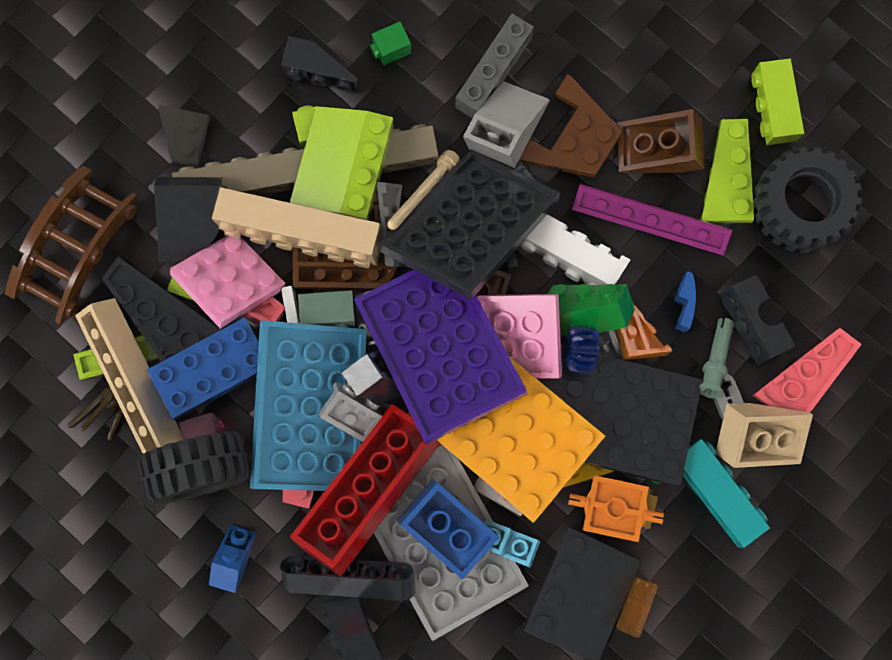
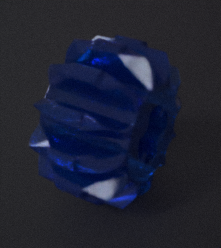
M588 326L572 327L568 333L565 359L566 366L570 371L584 374L586 372L592 373L597 367L600 351V340L597 330L588 328Z

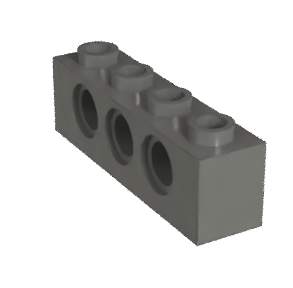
M514 14L510 15L456 96V109L471 118L474 117L475 113L506 79L532 40L534 30L532 25Z

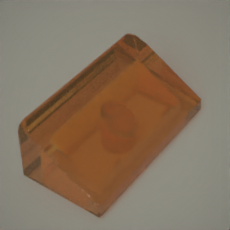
M639 578L633 579L616 626L618 630L637 638L641 636L658 588L656 584Z

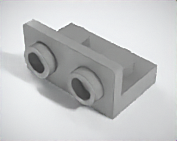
M336 381L333 384L334 392L320 410L319 416L363 442L383 416L380 404L377 401L356 396L355 393L349 390L346 383L342 385Z

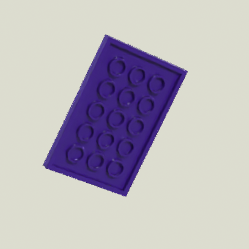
M412 270L354 299L426 445L528 394L476 295L470 300L416 270Z

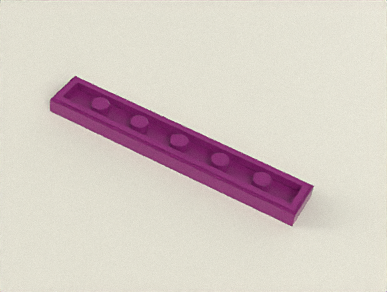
M581 183L572 210L720 255H724L732 233V229Z

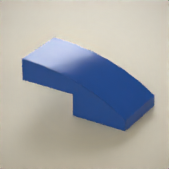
M687 272L682 277L674 301L684 304L675 329L682 332L690 329L695 311L696 289L693 273Z

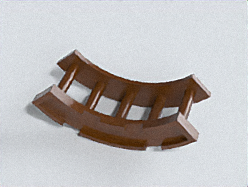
M81 166L62 184L65 188L58 198L52 196L34 221L19 250L24 254L19 265L12 266L5 294L13 299L22 292L28 291L58 307L55 320L58 324L76 313L79 307L77 303L79 295L93 265L100 261L103 255L102 250L114 233L126 220H130L134 216L137 209L135 206L137 194L132 192L123 201L110 196L91 185L89 180L92 170L85 166ZM82 195H88L114 209V211L105 221L74 203ZM69 213L99 229L88 246L57 229V224L64 214ZM52 238L82 255L74 272L42 256V250L48 239ZM36 265L68 282L63 297L33 282L32 275Z

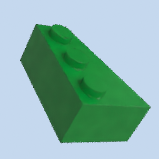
M627 284L552 285L548 293L558 294L560 337L567 336L568 340L576 338V333L592 331V334L627 328L635 311Z

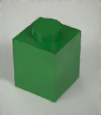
M401 22L372 33L373 43L370 44V48L375 59L380 58L383 65L412 53L411 43Z

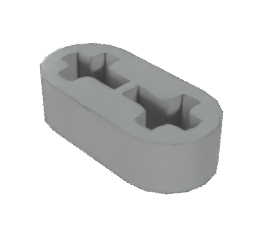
M729 374L723 377L722 381L723 383L727 382L729 385L725 389L728 397L725 396L723 391L721 397L713 398L722 420L726 405L728 404L727 400L731 404L744 403L735 380Z

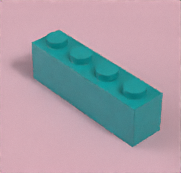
M702 439L698 440L688 448L683 477L738 548H745L770 528L766 524L768 519L760 508H754L750 503L749 499L751 497L747 490L741 485L737 486L733 481L732 477L734 475L725 463L720 464L716 459L715 455L717 452L708 441L704 443Z

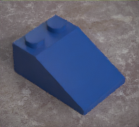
M434 479L430 481L397 519L398 523L462 580L499 538Z

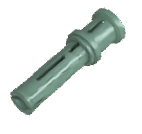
M723 318L718 319L710 358L702 369L704 377L699 388H701L700 394L705 397L719 398L723 393L721 385L723 377L727 375L725 362L735 322L728 318H725L724 324Z

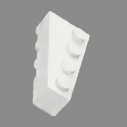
M546 215L520 244L527 252L533 254L535 251L543 256L542 260L551 267L556 268V266H559L565 270V275L576 282L581 280L588 285H615L630 259L623 255L620 259L615 258L610 253L611 249L603 244H600V246L591 245L587 236L579 231L569 233L566 231L568 229L566 224L549 215Z

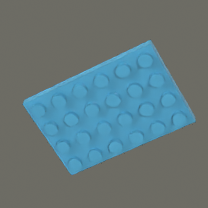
M260 321L251 489L325 491L361 445L359 439L320 418L319 412L334 392L333 384L337 381L344 385L345 377L342 372L365 356L367 329Z

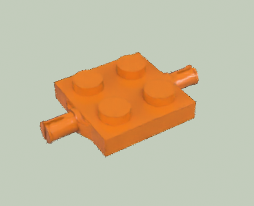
M593 476L591 490L587 497L570 493L569 498L580 500V502L573 500L568 502V505L584 508V531L639 542L640 531L645 521L662 525L663 519L652 516L664 517L663 512L648 510L646 500L649 487L599 476Z

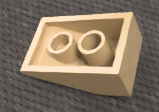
M752 403L727 404L716 449L717 455L734 468L801 464L813 414Z

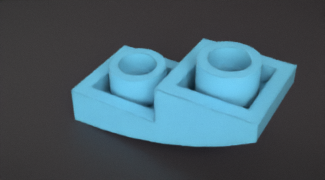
M485 520L484 524L499 536L498 540L488 551L531 568L540 541L515 532L505 526Z

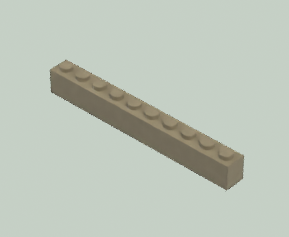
M419 124L413 126L411 130L401 131L400 129H393L381 173L436 164L438 151L433 126ZM288 148L283 150V153L274 155L266 152L258 154L257 158L252 159L238 157L232 159L230 163L224 164L210 162L205 167L197 169L194 167H183L179 169V172L172 173V176L222 177V186H227L230 190L256 196L293 190V184L297 179L304 149Z

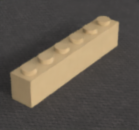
M115 298L92 303L75 315L142 453L183 440L184 437L175 419L171 417L147 372L149 366Z

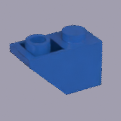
M230 524L212 562L210 586L233 593L236 592L244 575L256 532Z

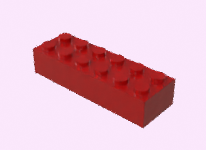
M392 404L298 525L290 538L300 548L341 577L438 448L440 442L435 440L426 445L413 418Z

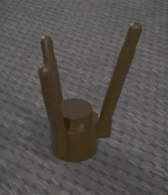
M110 386L105 388L94 401L67 424V427L72 428L101 402L99 407L81 426V430L85 431L106 407L112 411H115L118 407L119 410L107 436V440H112L123 412Z

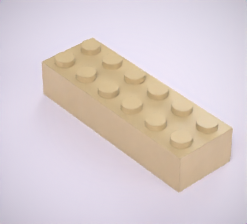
M220 187L212 220L219 226V229L225 231L224 235L236 239H240L241 235L251 237L250 241L263 245L266 244V241L276 243V247L284 250H292V247L302 249V253L311 256H317L318 253L326 254L328 259L337 262H343L344 259L354 261V265L363 268H369L370 265H378L381 253L379 251V243L383 240L380 223Z

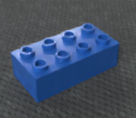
M243 318L147 369L171 417L179 420L256 378L259 340L248 320Z

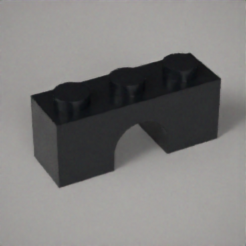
M757 275L719 294L724 307L735 322L738 333L741 334L748 347L749 354L757 365L795 347L783 322L776 326H769L760 319L758 313L759 305L770 298Z

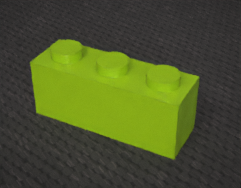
M791 59L760 62L752 73V85L754 88H757L756 108L758 112H761L762 116L760 124L761 135L765 137L766 145L798 141L804 134Z

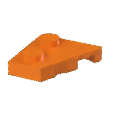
M634 306L635 311L627 328L614 330L624 361L667 356L672 352L668 344L663 346L654 334L657 331L644 319L643 314L636 306Z

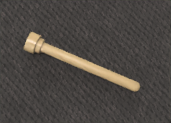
M446 150L439 156L437 168L388 221L389 229H397L437 182L460 162L459 156L454 151Z

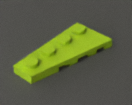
M723 119L719 124L714 158L700 220L710 223H752L754 221L748 119Z

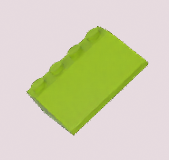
M316 106L290 203L369 221L377 184L381 176L393 130V117L369 111Z

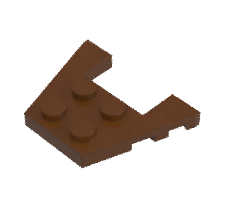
M567 74L555 93V97L577 110L551 150L529 140L519 161L521 163L537 164V166L547 168V166L558 168L564 172L595 178L620 139L622 131L581 86Z

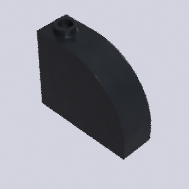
M222 177L156 178L154 192L159 262L185 260L206 249L212 243L219 230V226L212 220L220 187L228 189L227 186H222Z

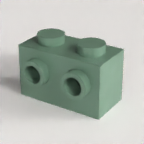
M352 291L298 294L300 324L355 328Z

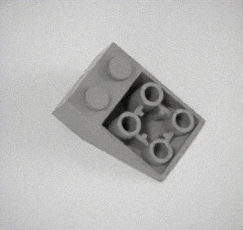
M503 81L475 113L463 136L468 148L515 168L550 100Z

